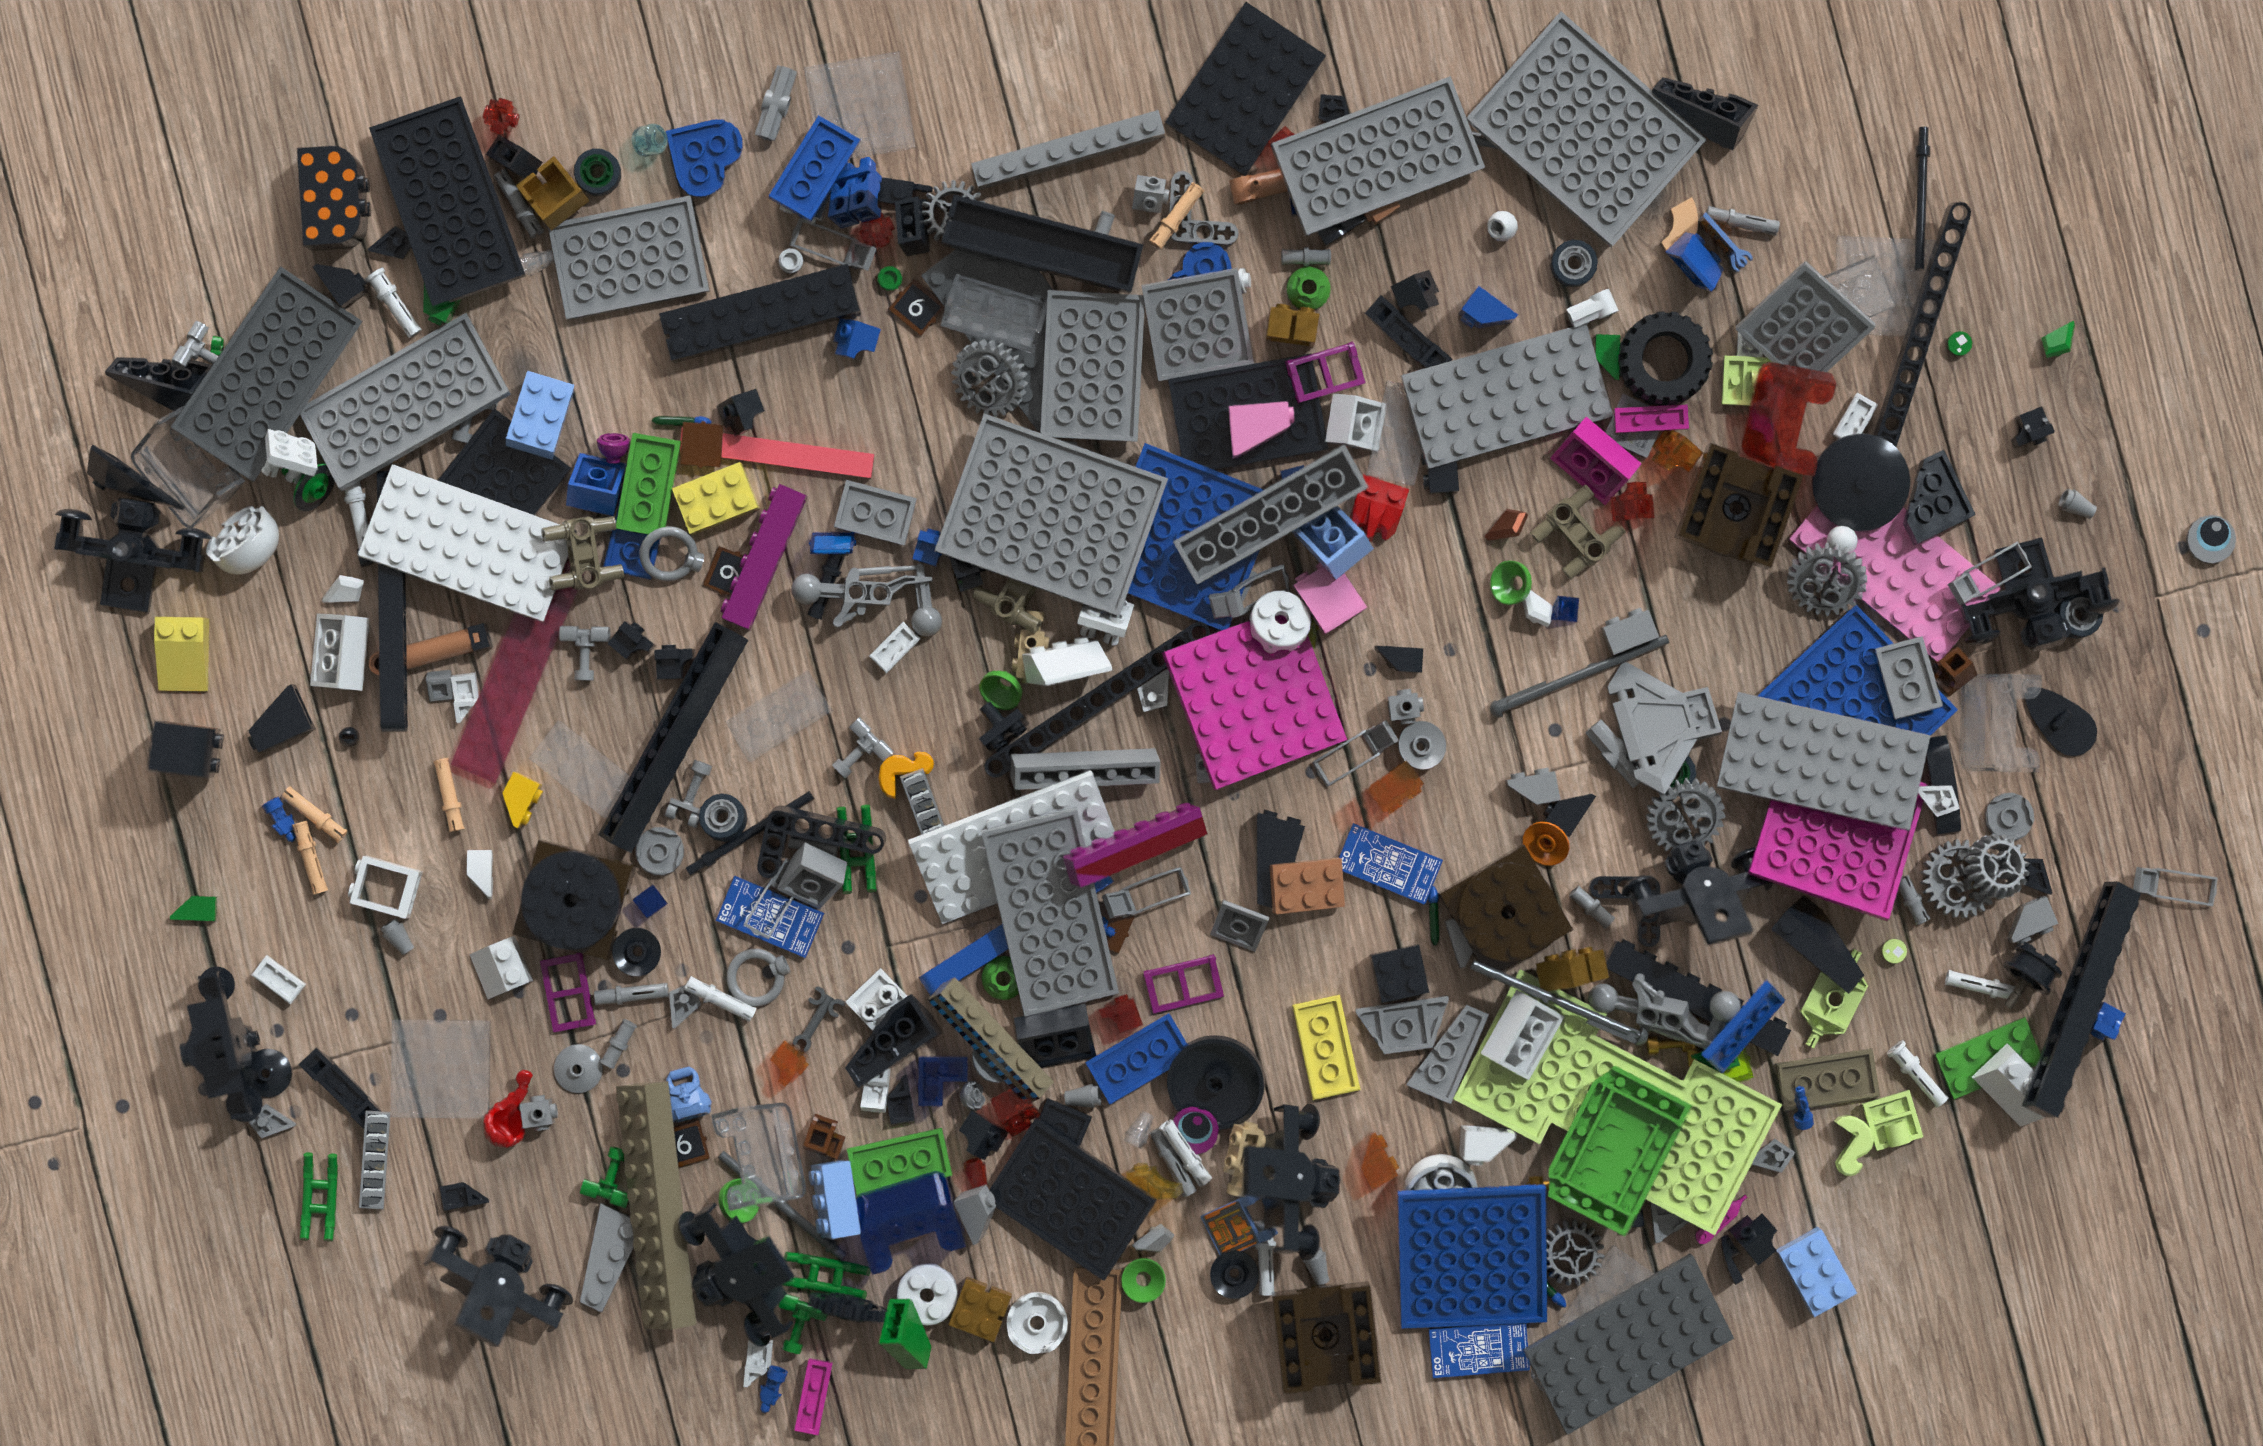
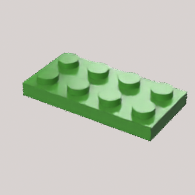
M632 433L616 529L650 534L658 528L666 527L681 441Z
M2026 1017L2012 1021L1934 1054L1952 1099H1957L1982 1088L1972 1076L2006 1044L2031 1068L2037 1065L2041 1054Z
M942 1127L847 1148L857 1197L953 1175Z

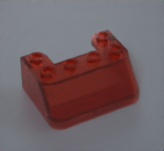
M1767 362L1761 365L1757 373L1742 436L1741 447L1743 452L1747 456L1773 468L1779 466L1799 474L1815 476L1817 467L1816 455L1810 450L1796 447L1807 402L1823 405L1832 400L1837 385L1833 374L1774 362Z

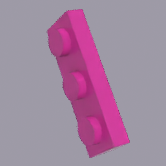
M1688 404L1614 408L1615 433L1689 429Z
M813 1358L808 1359L794 1431L819 1435L833 1362Z

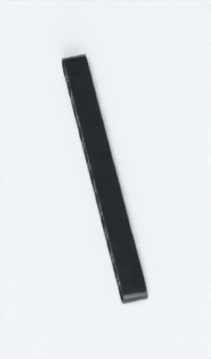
M1965 202L1950 203L1945 210L1873 435L1887 440L1895 447H1897L1971 218V208ZM1956 206H1960L1964 212L1959 220L1953 216V210ZM1950 229L1956 234V239L1952 243L1947 242L1945 238L1946 232ZM1941 253H1945L1948 256V263L1943 267L1938 263V257ZM1935 276L1941 281V285L1937 290L1932 289L1930 286V281ZM1926 300H1930L1933 303V310L1930 313H1925L1923 310V303ZM1920 323L1924 324L1926 328L1925 334L1921 337L1915 333V328ZM1914 346L1918 350V356L1916 359L1910 360L1907 355L1908 350ZM1904 370H1908L1911 374V379L1904 384L1900 380V374ZM1900 393L1903 396V403L1896 407L1892 400L1894 395ZM1892 416L1896 421V425L1893 429L1888 430L1885 427V421L1888 417Z
M377 471V503L389 471ZM378 564L381 732H407L406 573Z
M1196 622L989 757L985 762L986 773L991 777L998 778L1011 770L1009 751L1012 747H1020L1023 754H1034L1058 740L1167 668L1166 662L1160 667L1152 664L1151 658L1154 654H1162L1165 651L1171 650V645L1175 640H1182L1185 644L1195 641L1196 639L1192 636V630L1197 626L1203 627L1206 631V636H1209V627L1205 623ZM1136 666L1142 667L1145 671V676L1141 680H1135L1131 676V670ZM1114 680H1121L1124 683L1125 688L1122 693L1116 694L1111 690V683ZM1095 693H1100L1104 696V703L1100 707H1095L1090 702L1091 696ZM1075 706H1079L1084 710V716L1080 720H1074L1070 716V711ZM1053 720L1063 722L1064 728L1061 733L1055 734L1050 730V724ZM1034 733H1039L1043 736V743L1039 747H1033L1029 742L1030 736ZM993 760H999L1003 765L1002 771L998 774H994L989 770V764Z

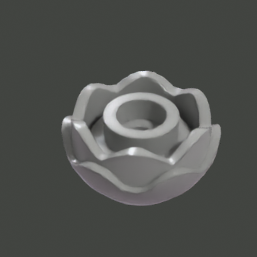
M969 1081L964 1084L960 1091V1099L963 1106L973 1111L982 1108L981 1106L985 1103L982 1085L976 1081Z

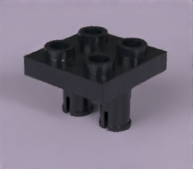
M988 702L980 708V712L991 725V729L979 739L991 753L994 750L998 752L1007 746L1008 743L1006 741L1011 737H1018L1027 730L1026 726L1030 723L1018 708L1003 718L995 706Z

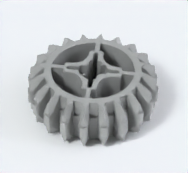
M952 180L951 188H947V184L944 181L942 182L944 190L940 191L937 186H934L933 190L936 195L933 196L931 193H927L926 196L931 200V203H922L925 208H929V211H922V215L929 217V219L924 220V224L926 226L932 225L927 230V233L937 232L934 240L938 241L943 236L947 221L952 222V220L947 219L949 214L947 208L950 210L951 203L941 199L947 195L958 194L965 198L977 200L981 197V194L977 192L971 195L974 186H969L966 191L964 190V181L960 183L959 188H956V181ZM936 205L945 213V218L940 227L934 219Z
M1995 833L1989 836L1985 835L1980 840L1975 841L1972 844L1973 847L1967 851L1970 856L1966 857L1964 861L1970 865L1964 870L1971 873L1967 880H1974L1975 883L1972 888L1980 887V894H1987L1988 898L1991 899L1995 897L1999 900L2005 897L2009 898L2022 889L2021 886L2027 882L2024 877L2028 876L2030 872L2025 867L2030 863L2023 859L2027 853L2019 851L2022 845H2014L2015 838L2007 840L2006 835L1998 836ZM1988 849L1998 850L1999 853L1994 855L1993 853L1989 854L1986 851ZM2000 878L2006 879L2008 882L2006 884H1999L1995 881Z
M1563 1220L1564 1228L1561 1229L1555 1223L1554 1228L1557 1230L1555 1233L1550 1229L1546 1231L1551 1236L1549 1240L1546 1238L1547 1270L1552 1268L1548 1276L1553 1278L1558 1274L1556 1278L1557 1283H1561L1565 1277L1567 1286L1571 1285V1279L1574 1278L1575 1284L1580 1285L1579 1277H1583L1588 1282L1589 1277L1586 1274L1590 1272L1593 1276H1596L1597 1273L1592 1268L1594 1266L1602 1267V1264L1596 1260L1597 1258H1605L1604 1254L1597 1253V1250L1604 1249V1245L1596 1244L1601 1239L1600 1235L1591 1237L1595 1232L1593 1227L1589 1228L1587 1232L1585 1231L1587 1223L1583 1222L1580 1228H1577V1220L1572 1221V1227H1569L1567 1220ZM1571 1233L1584 1236L1590 1245H1575ZM1564 1235V1247L1552 1253L1555 1242ZM1570 1245L1574 1250H1579L1573 1258L1574 1264L1569 1255H1564ZM1587 1253H1591L1586 1266L1579 1270V1259L1587 1255ZM1553 1260H1567L1572 1272L1560 1270L1556 1267Z

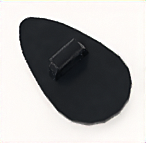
M2029 687L2025 690V702L2032 719L2044 737L2057 751L2064 755L2077 756L2086 753L2092 748L2097 738L2096 722L2088 712L2051 690L2038 687Z

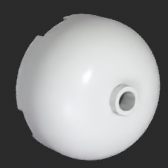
M249 506L238 511L221 524L224 528L216 538L212 537L206 547L207 555L221 570L236 575L246 574L264 565L272 556L278 545L279 529L275 520L264 507L261 506L255 509L253 506ZM239 521L240 531L234 526V523Z
M1438 1154L1428 1156L1412 1167L1406 1177L1404 1191L1475 1188L1478 1186L1474 1173L1465 1162L1451 1155Z

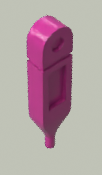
M1743 1195L1740 1199L1732 1201L1715 1235L1699 1228L1695 1232L1696 1241L1700 1244H1706L1738 1215L1742 1202L1748 1197Z

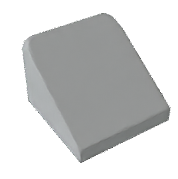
M451 670L427 673L426 685L430 702L454 699Z

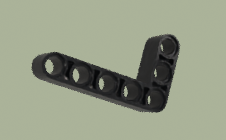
M776 806L772 809L766 821L757 870L765 878H772L778 873L782 865L788 835L876 854L883 849L886 842V834L877 827L787 806ZM774 814H782L785 817V823H777L774 820ZM797 820H806L809 824V828H800L797 824ZM829 825L833 833L830 835L824 834L821 826ZM845 831H854L857 838L855 840L847 839ZM868 837H878L880 845L874 846L870 844ZM769 838H778L780 846H772L769 843ZM764 861H773L775 869H767L764 866Z

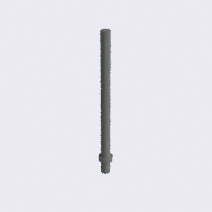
M725 1151L719 1155V1160L742 1179L750 1181L762 1196L825 1247L824 1251L827 1253L831 1252L840 1261L847 1253L836 1245L837 1241L822 1238L821 1233L818 1234L814 1225Z

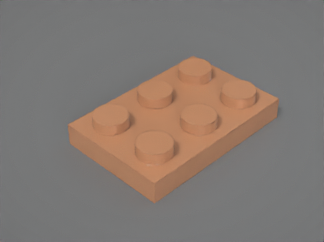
M1342 858L1270 865L1273 914L1345 907Z

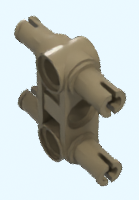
M1584 485L1570 498H1563L1546 513V519L1530 532L1533 538L1540 543L1555 529L1559 530L1576 549L1577 556L1562 569L1570 580L1587 566H1594L1610 552L1611 545L1626 533V530L1617 521L1603 534H1597L1580 515L1579 509L1594 496V493L1587 485ZM1559 507L1567 509L1569 515L1566 520L1562 521L1557 518L1556 510ZM1590 544L1599 546L1600 555L1598 557L1589 555L1588 547Z
M589 516L565 520L562 522V525L541 528L543 542L565 539L571 569L570 573L549 577L551 590L570 587L576 590L601 586L605 581L624 578V570L621 564L606 567L599 566L595 534L616 530L614 516L593 519ZM578 522L583 526V532L579 536L574 532V527ZM585 571H589L591 574V580L587 584L582 580V575Z
M1009 578L998 595L980 585L973 594L974 599L988 606L991 613L998 616L1004 622L1012 625L1019 624L1033 633H1036L1042 624L1041 620L1025 612L1027 604L1037 590L1036 587ZM1013 605L1010 613L1002 614L1004 606Z

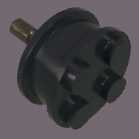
M2024 942L2022 945L2017 944L2015 946L2016 953L2010 961H2005L2003 964L2004 968L2019 980L2005 1002V1005L2011 1010L2027 986L2039 993L2049 995L2051 992L2049 987L2055 978H2060L2063 974L2053 957L2048 954H2044V956L2036 952L2037 949L2027 942Z

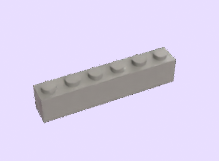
M1155 748L1011 754L1010 777L1015 790L1046 788L1090 770L1093 773L1097 786L1154 784L1160 781V759Z

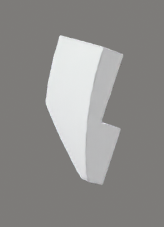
M476 672L451 676L454 695L453 704L457 723L463 720L479 698Z
M467 850V876L488 899H492V850Z
M891 1068L864 1084L860 1106L861 1111L886 1113Z
M748 1340L743 1387L751 1385L755 1379L764 1375L769 1366H771L773 1340H769L768 1344L764 1347L755 1346Z

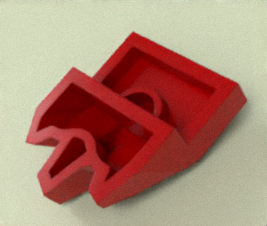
M1363 474V478L1369 488L1357 494L1349 518L1358 527L1363 528L1369 542H1372L1376 532H1379L1382 539L1386 541L1396 533L1410 489Z

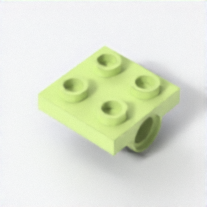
M1725 355L1723 357L1721 405L1771 407V394L1774 386L1773 362L1765 357Z
M1910 1090L1862 1103L1867 1124L1872 1129L1874 1136L1873 1144L1876 1151L1901 1146L1923 1137Z

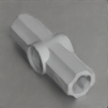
M777 65L770 89L766 91L762 102V113L755 132L756 136L775 142L782 119L786 116L789 109L790 94L797 71Z
M1600 719L1585 734L1601 751V755L1614 770L1616 769L1629 785L1634 788L1641 783L1635 780L1633 774L1634 770L1640 769L1638 762L1629 761L1624 742L1617 738Z

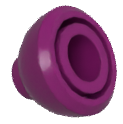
M607 433L597 438L598 449L606 457L608 463L621 462V457L628 452L631 444L629 437L619 433Z

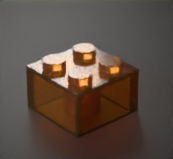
M1406 760L1365 790L1382 813L1388 811L1389 814H1392L1403 806L1400 801L1406 797L1411 800L1421 793L1420 787L1424 783Z

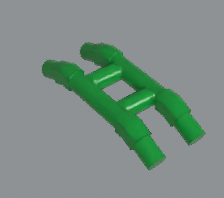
M862 805V824L872 826L870 805ZM837 807V818L847 820L846 807ZM848 830L845 831L847 839L855 840L857 838L856 833H848ZM870 836L868 840L873 845V836ZM840 847V859L847 862L844 884L842 885L843 894L852 893L851 867L865 866L867 892H876L874 854L864 852L865 856L850 857V850Z
M306 1152L303 1154V1197L299 1239L303 1241L309 1240L312 1222L311 1213L326 1214L324 1241L332 1242L336 1226L337 1154H328V1180L313 1179V1153ZM313 1189L327 1190V1204H312Z
M785 1252V1261L810 1265L808 1279L794 1277L792 1281L783 1284V1286L826 1293L838 1292L866 1299L867 1291L844 1286L841 1283L844 1271L869 1276L871 1267L810 1254ZM820 1267L834 1269L832 1284L817 1281Z

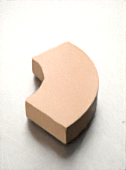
M1692 197L1670 209L1673 218L1672 229L1668 237L1661 242L1665 252L1685 232L1697 233L1698 213Z

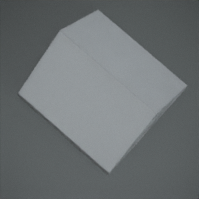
M1223 900L1210 935L1255 952L1268 923L1269 916Z

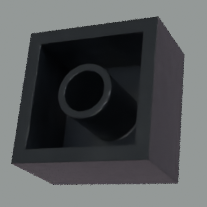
M1419 944L1370 954L1381 1003L1430 993Z

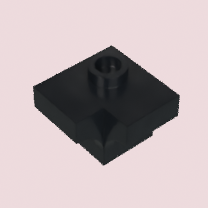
M1430 270L1413 274L1390 286L1400 308L1415 305L1421 311H1425L1439 305L1435 296L1439 290Z
M756 389L731 396L717 405L725 428L731 427L734 436L744 434L752 429L753 418L765 411Z
M2042 406L2015 417L2018 424V433L2011 441L2014 448L2029 442H2033L2035 446L2048 441L2046 436L2055 433L2052 423L2047 419Z
M949 557L960 592L984 585L980 573L988 570Z
M624 621L607 643L627 660L639 650L651 652L656 646L655 643L643 634L645 629L635 621L632 624Z
M661 645L662 649L654 650L658 680L683 679L684 665L689 660L695 659L694 649L692 648L676 649V645Z
M973 1110L970 1111L959 1129L968 1139L966 1151L983 1160L987 1158L991 1150L998 1152L1009 1133L1002 1126Z
M1763 1213L1754 1220L1746 1215L1729 1229L1733 1237L1758 1266L1777 1251L1772 1243L1777 1229Z

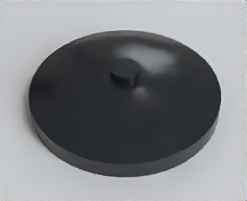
M1850 434L1832 442L1818 457L1812 472V493L1820 511L1834 524L1849 527L1854 531L1874 530L1893 520L1904 507L1910 491V473L1900 451L1887 440L1871 434Z
M1219 1035L1200 1037L1183 1046L1173 1058L1167 1076L1168 1094L1175 1109L1178 1112L1189 1107H1198V1109L1203 1111L1205 1109L1215 1117L1219 1130L1232 1128L1234 1124L1240 1125L1248 1120L1258 1109L1265 1088L1264 1071L1253 1051L1238 1040Z

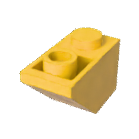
M518 772L512 773L502 794L513 826L521 828L522 825L526 826L532 816L530 809L533 803L537 804L543 791L540 790L542 784Z

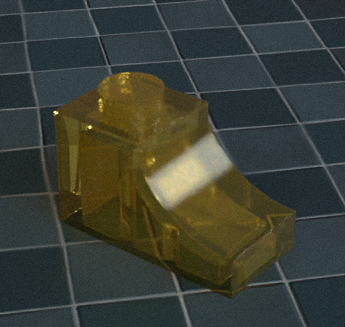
M1148 1163L1134 1164V1167L1126 1173L1128 1180L1156 1199L1178 1198L1183 1193L1182 1183H1175L1165 1179L1158 1173L1156 1166H1148Z

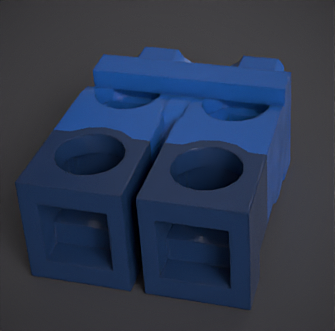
M870 157L862 158L857 168L852 163H847L831 189L828 217L841 229L857 225L860 222L864 223L881 218V209L877 207L882 176L876 171V163Z

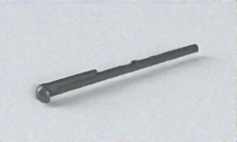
M1665 634L1598 663H1591L1584 669L1552 682L1546 683L1544 681L1498 701L1494 700L1490 705V712L1494 717L1502 718V712L1666 645L1669 643V639Z
M1476 960L1471 964L1470 969L1535 996L1545 1003H1548L1550 1000L1561 1008L1588 1019L1587 1024L1635 1045H1643L1648 1039V1032L1643 1027L1638 1031Z

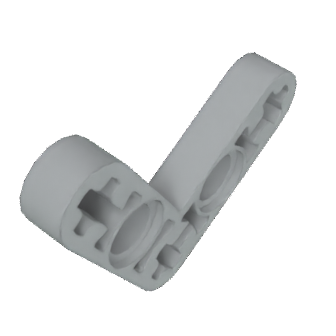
M1179 171L1172 177L1169 214L1174 208V203L1182 197V195L1174 196V192L1179 193L1180 187L1179 184H1175V181L1180 180V176H1184L1185 181H1189V185L1184 186V193L1193 182V178L1188 172ZM1190 210L1186 215L1188 221L1182 220V229H1185L1186 233H1182L1181 237H1176V233H1173L1170 237L1173 241L1180 243L1199 244L1201 242H1213L1216 245H1232L1236 242L1239 233L1237 227L1230 222L1191 220ZM1207 226L1210 229V236L1206 239L1199 238L1196 234L1198 227ZM1213 226H1218L1217 232H1224L1226 227H1229L1230 231L1234 232L1235 235L1230 236V240H1225L1223 235H1217L1218 240H1212L1214 236Z

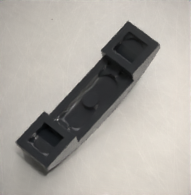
M1382 295L1364 313L1380 330L1422 367L1429 368L1452 361V358L1422 334Z
M1947 735L1930 737L1925 758L1930 785L1952 786L1959 805L1956 777ZM1960 809L1936 817L1933 813L1936 835L1961 831Z
M317 1047L298 1064L315 1082L318 1081L351 1114L350 1116L363 1129H365L366 1111L382 1112L363 1089Z

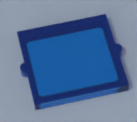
M812 533V538L809 540L810 554H853V548L856 546L855 533Z

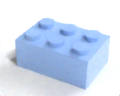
M527 371L506 437V446L553 460L574 393V385Z
M1338 505L1292 531L1295 537L1335 579H1338L1374 549L1365 533Z
M838 1160L811 1165V1171H809L808 1175L810 1184L814 1185L815 1195H812V1203L814 1209L818 1211L819 1219H816L818 1234L821 1233L822 1238L830 1239L861 1234L850 1161Z
M1819 1227L1776 1249L1778 1257L1807 1309L1814 1317L1857 1294L1825 1234Z

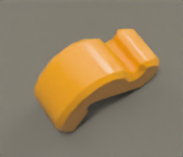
M926 752L914 753V761L903 755H894L886 758L880 766L878 777L881 790L887 797L896 799V775H905L922 768L925 774H929L934 768L932 756Z

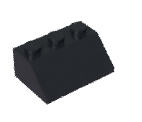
M1086 1004L1014 1018L1018 1044L1040 1068L1096 1056Z

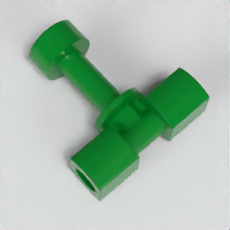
M610 1146L607 1156L611 1158L605 1179H599L598 1183L584 1179L579 1194L595 1199L599 1196L610 1200V1204L626 1208L629 1201L627 1197L628 1192L617 1189L618 1184L614 1183L620 1162H625L624 1152L620 1148Z
M787 1294L780 1301L779 1308L792 1311V1317L796 1318L790 1340H784L782 1349L794 1354H801L803 1344L799 1343L805 1321L810 1322L811 1317L826 1321L828 1315L808 1306L807 1302L800 1301V1297Z

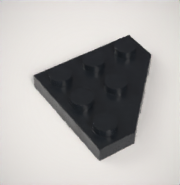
M1944 450L1921 460L1919 463L1903 522L1913 545L1976 515Z

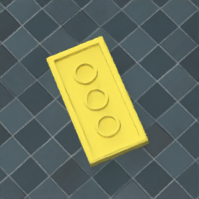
M1340 994L1293 1004L1292 1007L1312 1099L1317 1100L1360 1090Z

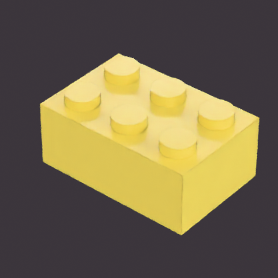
M741 462L672 488L691 535L760 509Z

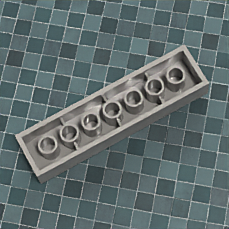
M1343 445L1173 542L1194 580L1199 584L1369 487L1347 447Z

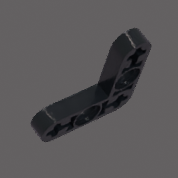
M1598 876L1590 881L1589 891L1597 898H1629L1624 897L1618 891V884L1623 880L1629 882L1639 876ZM1657 879L1655 890H1651L1654 896L1660 895V883ZM1598 880H1602L1604 885H1611L1610 880H1615L1613 884L1614 895H1610L1611 890H1602V894H1598V890H1595L1593 887L1598 884ZM1655 913L1654 917L1650 919L1645 918L1643 922H1655L1660 913ZM1637 921V938L1639 943L1646 947L1655 946L1660 940V926H1657V924L1655 927L1650 925V931L1655 934V938H1652L1650 943H1647V940L1642 938V934L1647 932V926H1642Z

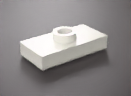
M1856 393L1832 436L1839 439L1850 434L1862 433L1878 404Z
M902 622L869 657L888 673L920 638Z
M268 955L265 956L252 974L254 978L289 1004L294 1002L306 986L303 981Z

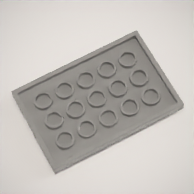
M691 196L565 220L552 231L548 227L567 320L710 292Z
M1047 291L1041 434L1055 438L1138 442L1145 307L1143 295Z

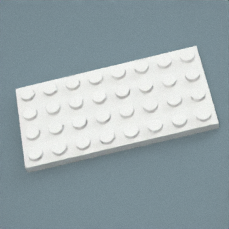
M392 464L358 556L544 623L555 590L550 588L549 577L562 574L568 558V551L565 539L543 542L541 528L560 524Z
M1091 770L908 840L942 924L998 903L981 830L1076 807L1086 847L1092 845L1091 842L1096 839H1107L1113 836L1115 830Z

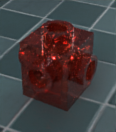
M499 98L498 101L490 99L489 105L485 106L483 112L484 123L490 127L489 131L504 135V132L511 133L512 128L517 127L520 114H517L518 110L512 105V101ZM505 114V121L499 122V116Z
M881 213V218L860 223L863 229L859 230V233L865 244L870 242L871 246L882 248L891 243L890 239L894 238L891 231L895 230V227L890 217L885 218L883 213ZM878 224L881 226V230L875 233L872 231V227Z

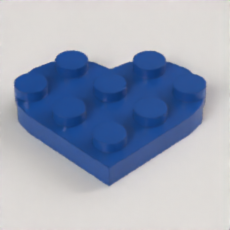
M716 119L666 131L676 177L681 188L688 195L697 198L711 196L720 190L724 184L725 168L733 165L741 158L743 138L738 128L723 119Z
M1201 242L1192 246L1183 259V270L1174 273L1168 280L1232 269L1229 256L1221 246L1213 242Z

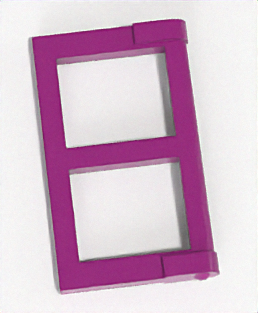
M1354 342L1285 362L1298 403L1366 383ZM1347 351L1356 380L1334 386L1325 357ZM1318 359L1326 389L1304 395L1296 365Z
M577 952L572 955L540 961L553 1032L596 1024L582 953ZM576 961L581 987L553 992L548 966ZM583 993L587 1019L559 1024L554 998Z
M1214 954L1143 971L1153 1014L1224 997ZM1209 963L1216 992L1190 998L1183 969ZM1178 971L1184 999L1159 1005L1152 976Z

